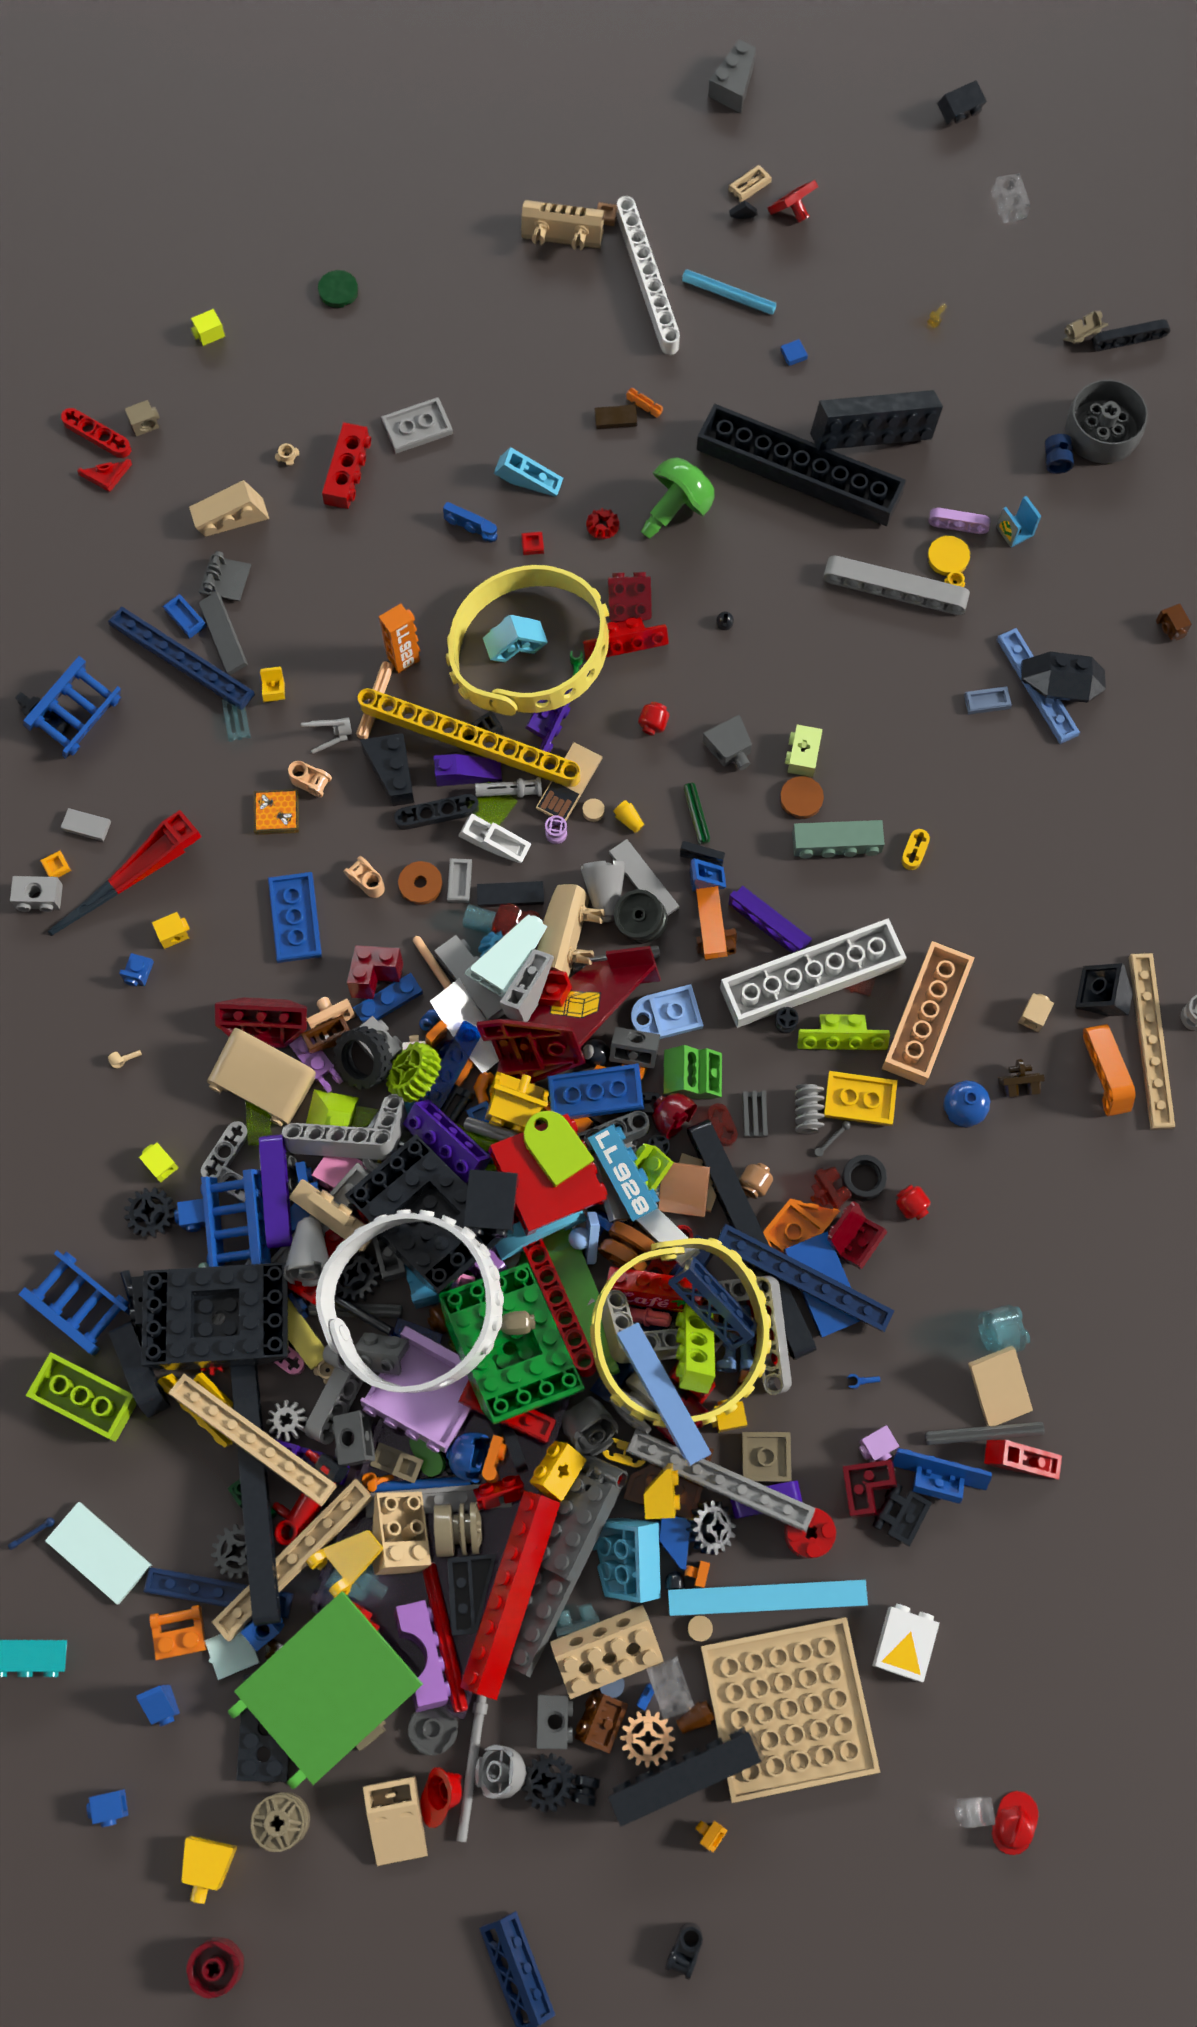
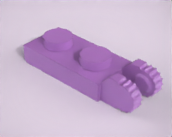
M302 1036L289 1044L299 1060L316 1072L315 1081H318L327 1093L331 1091V1086L323 1078L326 1074L330 1073L338 1084L343 1082L336 1072L334 1065L322 1050L310 1053ZM310 1038L312 1043L315 1044L316 1042L314 1041V1039Z

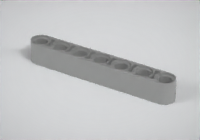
M830 556L828 558L823 579L826 582L955 615L965 613L970 595L969 590L961 586L840 556Z

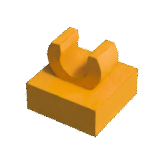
M701 1820L695 1828L704 1835L700 1844L713 1853L728 1831L716 1821L709 1826Z

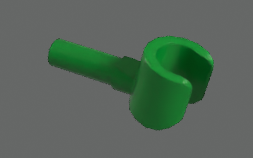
M573 651L570 652L573 676L579 672V666L583 663L582 651H580V657L578 658L573 657Z

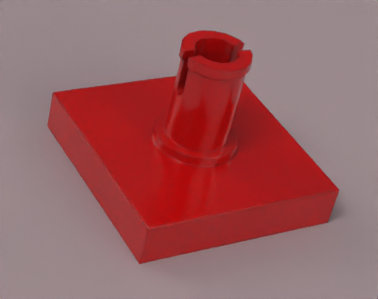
M812 180L795 188L767 207L770 215L791 207L798 223L808 218L809 214L801 199L818 188L816 181Z

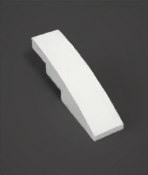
M658 1208L635 1220L654 1242L689 1239ZM684 1248L685 1254L677 1256L674 1260L683 1268L688 1259L693 1256L696 1257L700 1253L699 1249Z

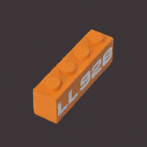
M400 603L379 616L386 655L398 674L419 662V652L421 651L417 644L419 639L415 634L417 628L413 623L415 617L410 609L406 610Z

